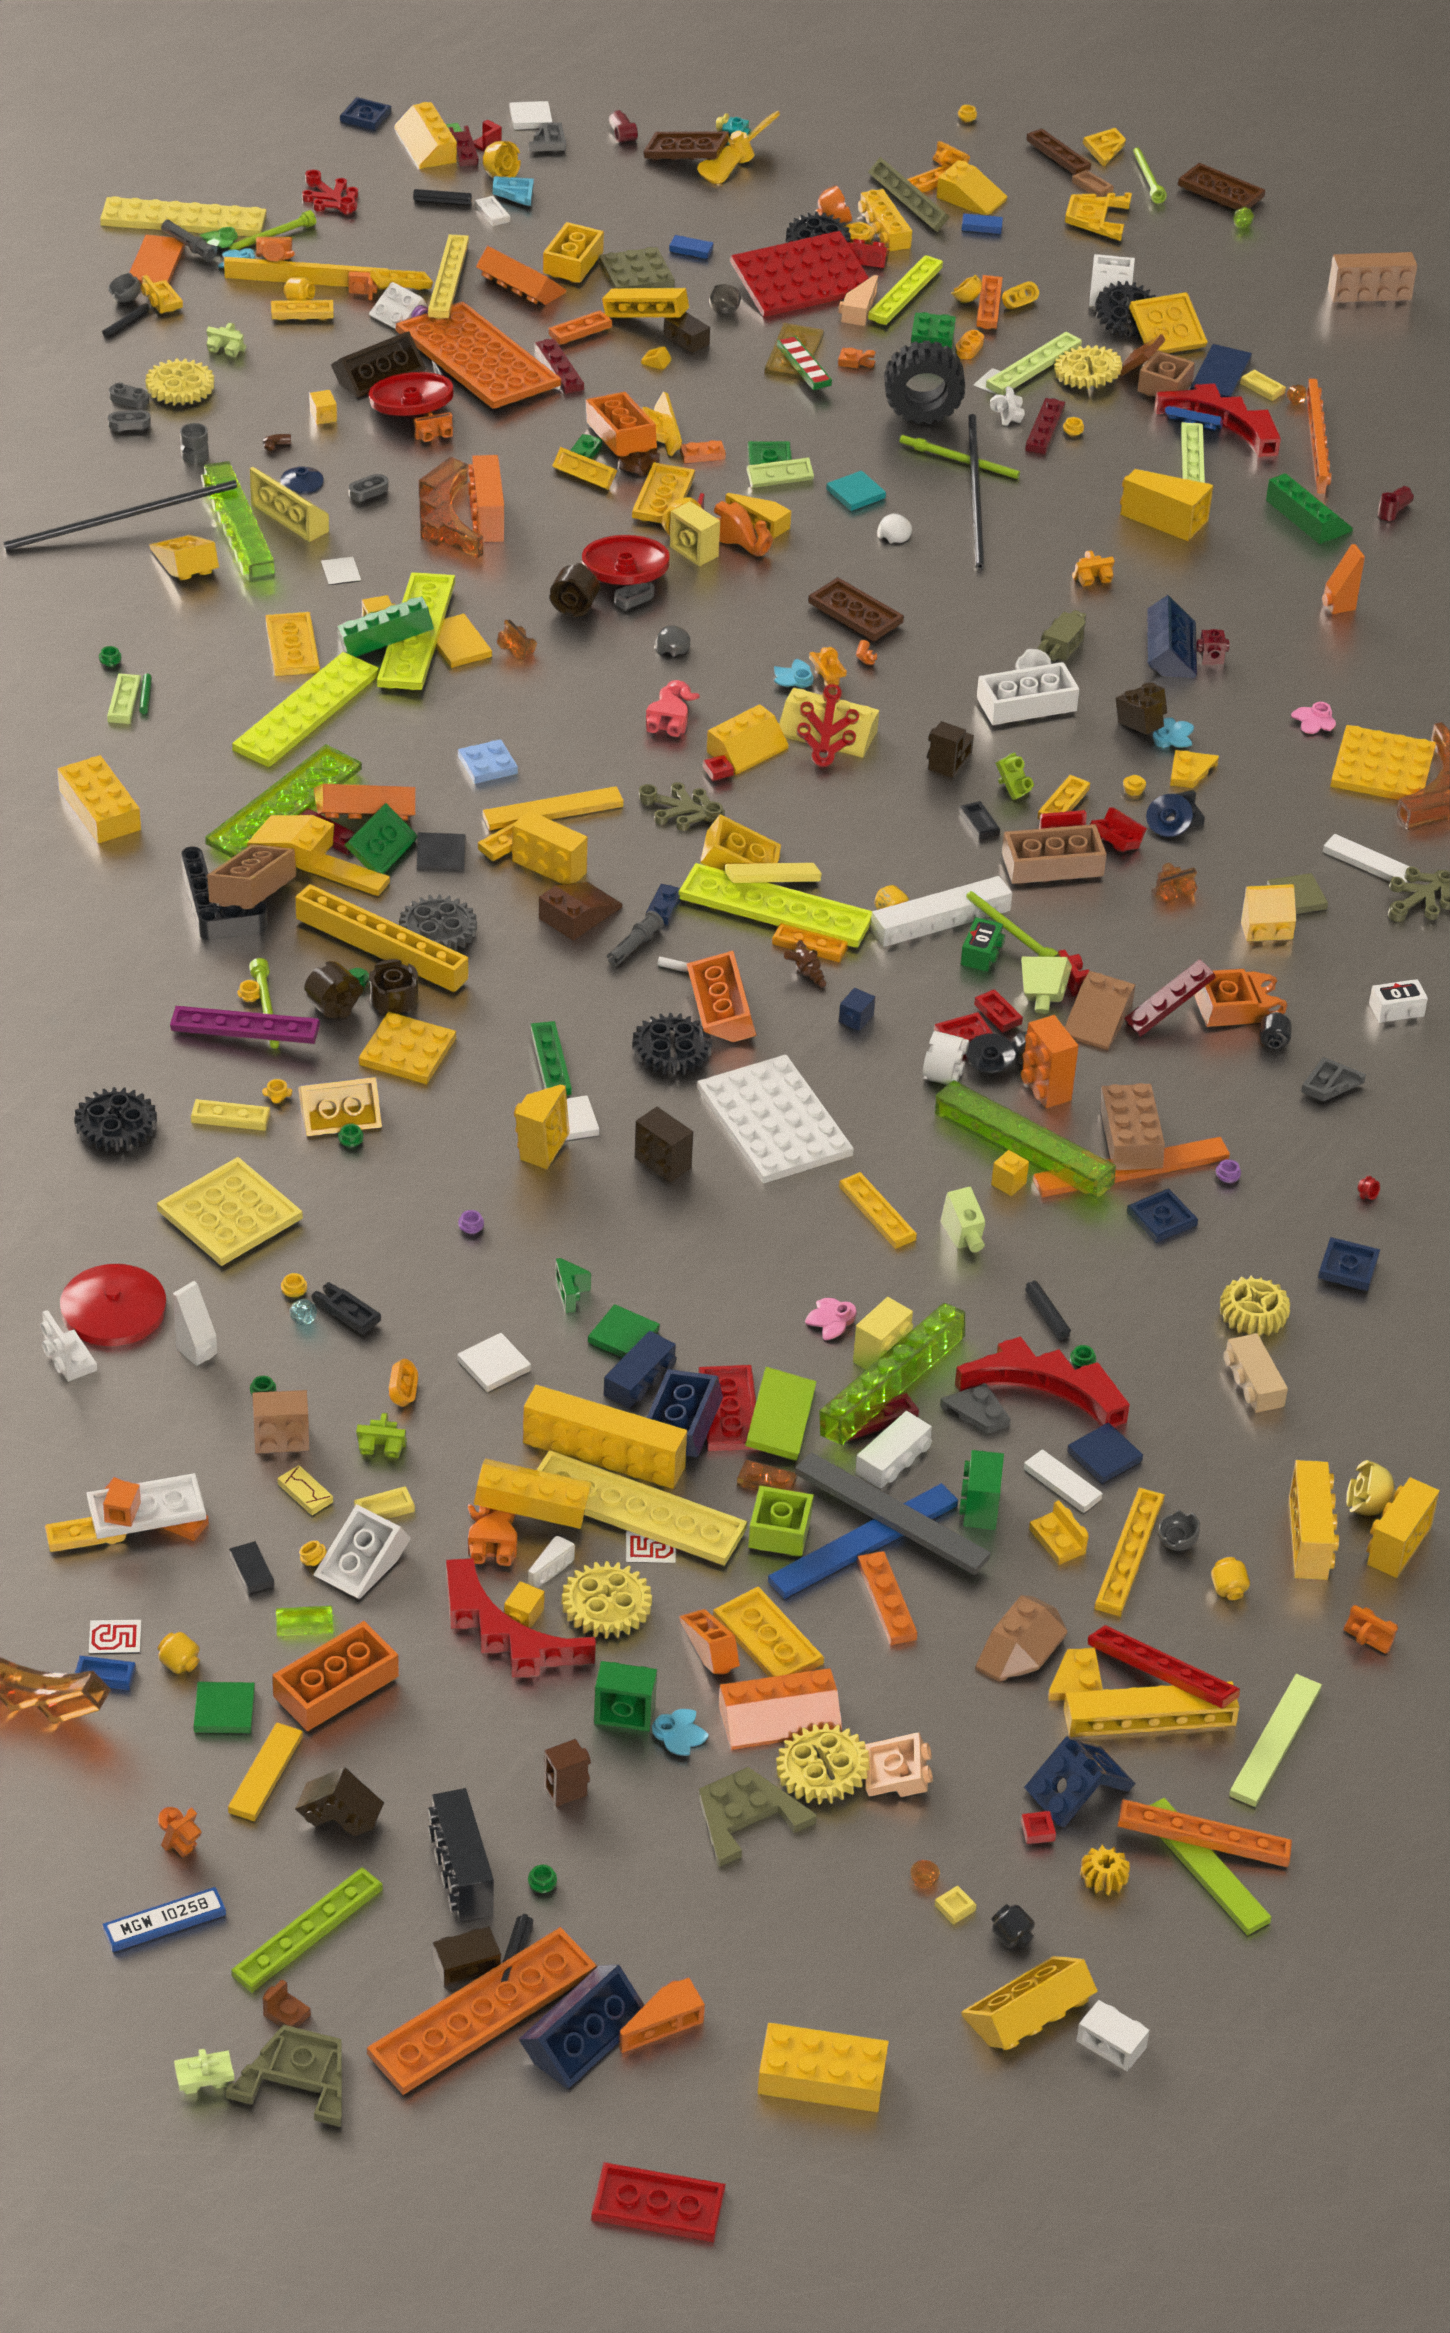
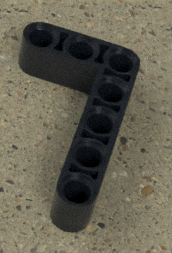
M195 846L186 847L182 850V873L197 931L202 939L213 940L258 934L267 929V906L263 902H259L251 909H242L238 905L217 906L216 903L209 902L208 870L202 850Z

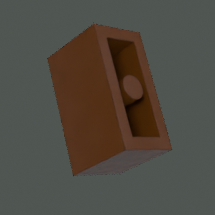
M576 1739L544 1750V1788L555 1807L587 1796V1786L590 1782L588 1765L591 1764V1759L586 1748H581Z

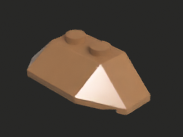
M1021 1595L992 1630L975 1666V1670L998 1682L1007 1680V1677L1020 1676L1039 1670L1067 1635V1629L1057 1608L1034 1596Z

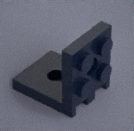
M1066 1736L1024 1788L1045 1811H1050L1052 1819L1059 1826L1065 1827L1100 1784L1129 1792L1136 1783L1100 1745ZM1065 1778L1067 1782L1064 1792L1059 1793L1057 1789L1058 1782Z

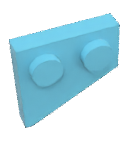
M494 176L492 194L531 206L534 179Z

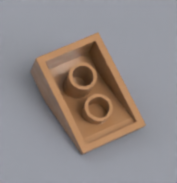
M1089 971L1081 985L1065 1029L1075 1041L1109 1050L1125 1021L1124 1017L1129 1014L1133 1006L1135 984Z

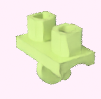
M228 323L226 328L220 327L219 329L208 326L206 330L208 351L216 353L220 346L225 347V354L231 357H236L239 351L245 352L244 336L240 331L235 330L234 323Z
M205 2049L198 2050L199 2056L174 2060L179 2091H184L185 2094L197 2093L200 2087L209 2085L216 2089L227 2087L230 2081H235L229 2050L206 2054Z

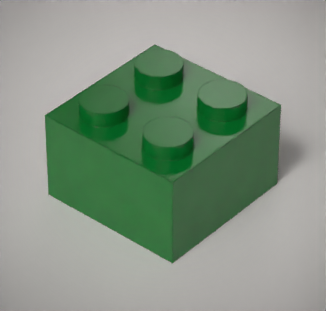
M915 312L911 343L930 341V343L934 344L939 342L942 343V347L948 346L952 349L956 316Z
M972 1450L970 1461L965 1460L963 1477H968V1479H963L961 1497H966V1499H961L959 1515H964L963 1527L996 1530L1004 1453Z
M601 1661L595 1684L594 1723L650 1732L656 1706L657 1669Z

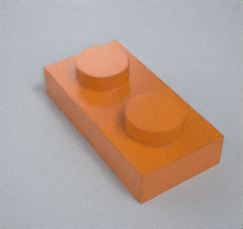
M722 441L690 442L682 444L680 447L683 463L726 459V452Z

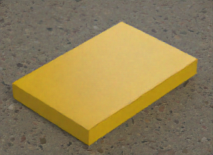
M465 614L444 619L436 648L451 668L492 657L491 648Z

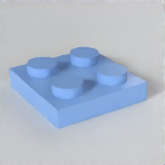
M501 739L458 749V757L474 784L518 774V766Z

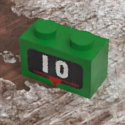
M975 917L962 946L960 965L989 971L991 964L996 963L998 959V948H1003L1006 935L1002 934L1003 924Z

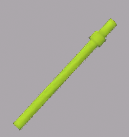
M905 435L900 437V443L914 447V450L920 452L928 451L970 465L969 455L927 443V440L922 438L915 439ZM979 459V468L1018 479L1020 476V471Z

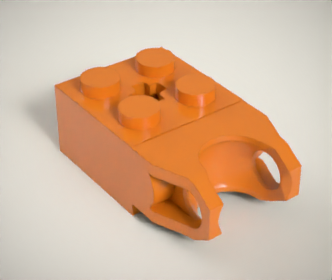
M1245 969L1213 971L1216 978L1194 995L1207 1027L1261 1023L1262 1018L1270 1013L1278 1012L1285 1014L1288 1006L1285 1000L1267 995V993L1275 990L1276 977L1255 971L1246 972ZM1271 981L1268 986L1261 987L1262 983ZM1277 1005H1281V1007L1276 1011L1268 1010Z

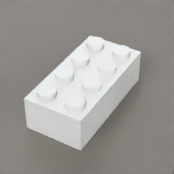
M1064 662L979 676L977 699L992 725L1077 711L1079 687Z

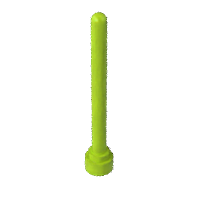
M1136 147L1133 153L1151 188L1150 197L1153 202L1162 203L1165 201L1167 193L1164 187L1157 184L1140 148Z
M311 210L305 211L296 220L233 243L229 246V250H240L256 244V237H274L301 226L310 228L316 225V217Z
M969 891L966 894V898L994 921L1002 923L1003 928L1038 954V957H1060L1055 949L1044 948L976 893Z
M257 958L249 964L250 974L259 984L263 1013L273 1014L266 979L270 973L267 960ZM269 1040L270 1047L273 1049L278 1048L279 1041Z

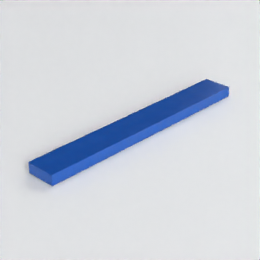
M941 1483L903 1504L933 1520L957 1507L958 1499ZM873 1519L768 1575V1583L783 1599H786L857 1561L858 1556L870 1554L903 1535Z

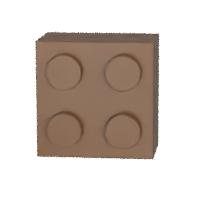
M1157 350L1140 370L1138 392L1156 397V392L1187 390L1193 382L1195 362Z
M307 1390L252 1393L255 1453L309 1451Z

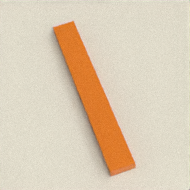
M1220 1136L1164 1148L1163 1168L1113 1170L1111 1159L1036 1173L1033 1175V1182L1043 1198L1221 1162L1229 1159L1230 1153Z

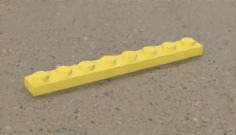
M449 234L429 304L428 317L436 319L449 318L469 245V236Z

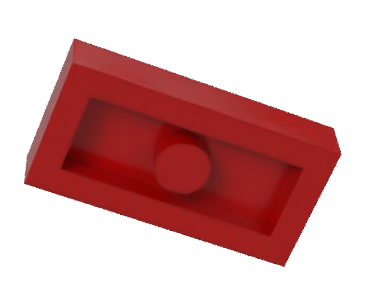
M995 989L975 997L974 1005L1002 1033L1022 1025L1023 1016Z

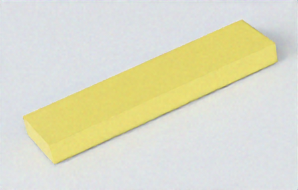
M814 863L726 864L724 871L732 883L821 881L822 875Z

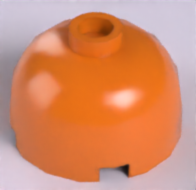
M836 185L823 191L819 196V208L816 209V212L820 216L824 212L826 217L833 215L834 220L840 218V223L845 222L848 224L852 221L849 206L846 207L845 197L839 187Z

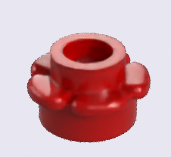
M1367 1176L1365 1179L1360 1180L1357 1187L1360 1198L1363 1200L1365 1198L1369 1200L1375 1199L1380 1192L1379 1181H1376L1372 1176Z

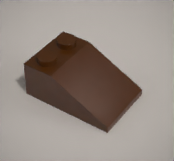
M589 882L556 885L539 896V919L574 941L621 909L623 904Z

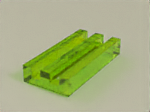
M332 1606L276 1608L277 1636L333 1633Z

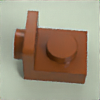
M283 1979L275 1986L269 1987L263 1995V2016L280 2028L283 2025L298 2028L311 2016V2008L288 1993V1984Z

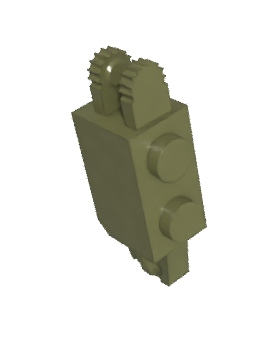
M1077 610L1071 613L1063 612L1058 619H1054L1051 627L1043 632L1038 649L1049 654L1052 662H1055L1058 658L1066 661L1084 640L1086 614Z

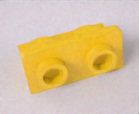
M1059 1500L1054 1502L1053 1512L1030 1521L1029 1530L1058 1565L1086 1554L1089 1540L1088 1532L1085 1527L1080 1526L1074 1519L1070 1509L1065 1508Z

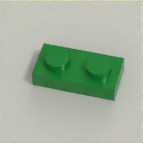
M582 434L570 451L593 459L602 447V439Z

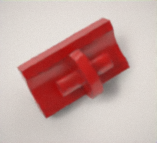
M1065 949L1059 950L1058 955L1060 957H1067L1072 965L1067 987L1073 996H1077L1082 983L1089 973V969L1082 970L1083 961L1079 954L1069 956Z

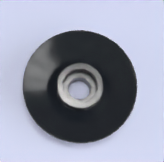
M990 1033L982 1034L972 1039L969 1043L966 1057L970 1065L975 1069L986 1073H997L1006 1070L1012 1065L1016 1053L1009 1039Z

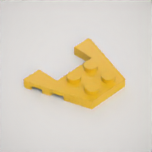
M1108 193L1107 197H1096V194H1073L1070 196L1065 223L1121 241L1124 224L1105 222L1109 206L1129 209L1132 193H1124V196H1115V193Z

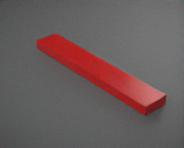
M1104 1625L1088 1636L1087 1645L1222 1709L1240 1696V1688L1107 1625Z

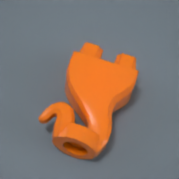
M256 237L257 257H265L273 262L278 260L284 261L295 255V251H292V237Z
M724 501L715 505L714 513L721 517H717L720 520L719 542L739 544L756 557L763 556L768 552L772 545L773 537L765 527L767 525L765 521L759 520L755 524L758 535L757 539L750 516L741 505L736 502L729 505Z
M469 1504L468 1511L475 1523L469 1529L468 1555H470V1558H474L475 1564H483L486 1557H496V1563L500 1566H510L513 1558L517 1556V1532L511 1525L515 1514L482 1506L479 1507V1512H477L475 1507Z

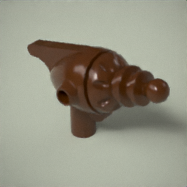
M799 940L796 943L798 947L795 948V952L786 950L784 958L795 961L797 973L810 977L811 981L824 988L826 981L823 980L824 975L822 970H820L821 963L817 956V951L809 950L803 941Z

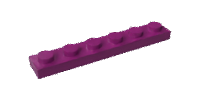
M175 1006L170 1028L171 1031L315 1044L320 1021L318 1018Z

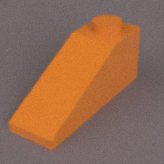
M1352 544L1325 585L1322 602L1331 614L1356 610L1365 556L1356 544Z
M706 1609L679 1616L680 1623L701 1661L713 1674H726L731 1669L740 1666L735 1635Z
M689 1977L680 1981H672L662 1987L620 2030L619 2049L621 2053L704 2022L705 2004Z

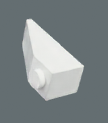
M193 1281L174 1292L173 1301L176 1349L198 1366L217 1354V1339L198 1284Z

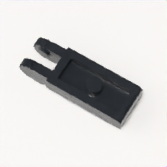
M327 1282L322 1287L325 1294L319 1291L311 1294V1299L316 1306L318 1305L319 1308L325 1309L362 1335L381 1321V1314L345 1289H340L330 1282Z

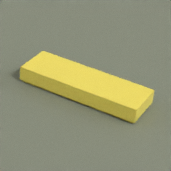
M196 1099L191 1113V1123L266 1131L270 1117V1107Z

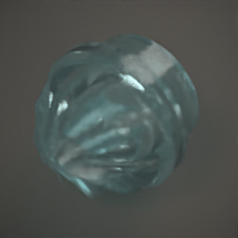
M308 1299L296 1300L289 1309L291 1319L299 1325L312 1323L317 1313L316 1306Z

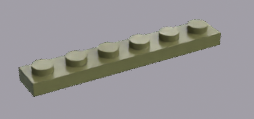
M879 157L868 171L869 174L936 232L950 218L947 213L883 158Z

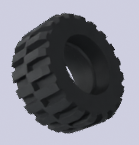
M923 341V343L913 342L911 346L907 347L905 345L900 348L899 353L895 352L891 356L892 360L887 362L886 371L884 372L886 398L894 413L898 416L902 414V419L906 421L911 419L917 424L921 422L931 424L934 420L938 422L944 420V416L947 415L949 417L954 413V408H959L961 400L965 396L964 369L958 355L952 353L951 348L948 346L942 347V343L939 342L934 344L930 343V341ZM922 373L935 374L943 379V382L937 388L925 392L915 391L906 385L912 377Z

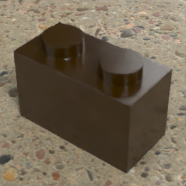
M685 312L681 317L664 318L663 336L691 354L710 345V327L689 313Z
M490 1926L472 1929L467 1933L444 1937L433 1942V1962L444 1988L477 1979L501 1964V1952Z

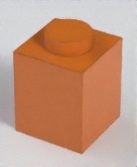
M112 1480L103 1503L104 1522L128 1527L132 1526L141 1504L140 1484Z

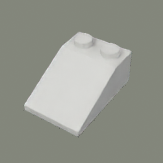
M356 1504L315 1571L314 1576L360 1600L398 1561L411 1537L400 1526Z

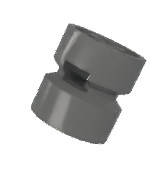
M188 423L182 426L180 429L182 459L191 464L206 461L209 458L207 427L200 423Z

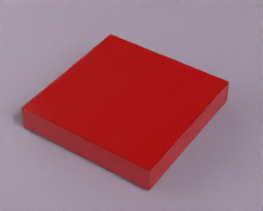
M979 1012L934 1024V1031L962 1037L969 1040V1043L979 1035L993 1034Z

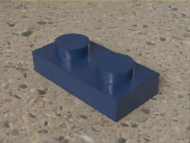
M661 883L646 913L648 911L657 912L662 917L664 924L669 925L681 901L679 895L680 888Z

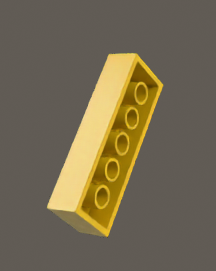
M535 1385L523 1408V1443L532 1447L550 1450L585 1463L672 1489L675 1488L685 1468L687 1430L539 1385Z

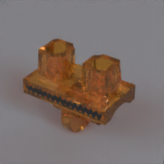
M505 620L504 631L498 633L497 645L501 649H508L518 660H524L526 654L534 653L537 642L533 638L526 637V630L522 626H516L511 620Z
M1165 863L1162 866V872L1158 873L1157 885L1151 891L1154 896L1161 895L1165 903L1174 901L1179 894L1176 889L1179 888L1184 896L1193 895L1198 888L1194 880L1197 871L1194 867L1181 871L1180 867L1174 868L1171 863Z

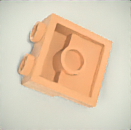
M920 1733L865 1744L866 1750L869 1753L870 1770H867L868 1778L865 1779L866 1791L869 1797L897 1791L900 1797L928 1791L927 1783L933 1782V1776L930 1766L927 1765V1760L932 1759V1753L929 1743H924Z

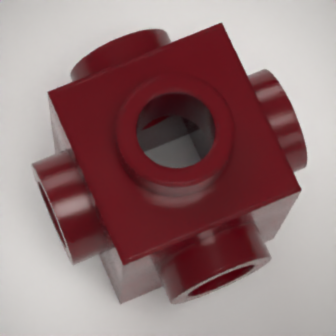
M1202 630L1201 638L1197 639L1196 649L1199 652L1201 664L1224 665L1225 653L1229 652L1230 642L1229 639H1226L1224 630Z

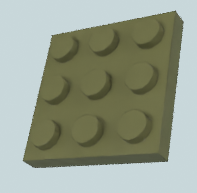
M657 247L617 253L609 252L599 255V263L613 289L675 287V279Z

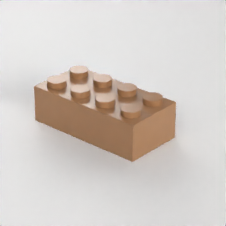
M1412 252L1333 254L1328 291L1332 302L1412 300L1417 263Z
M1096 824L1004 832L1002 856L1012 884L1104 876L1106 852Z
M250 845L207 875L209 902L219 903V906L224 907L238 905L242 909L254 908L256 904L265 900L270 894L276 892L277 889L296 877L294 849Z
M1113 1084L1102 1086L1100 1111L1112 1169L1163 1168L1165 1143L1151 1084Z

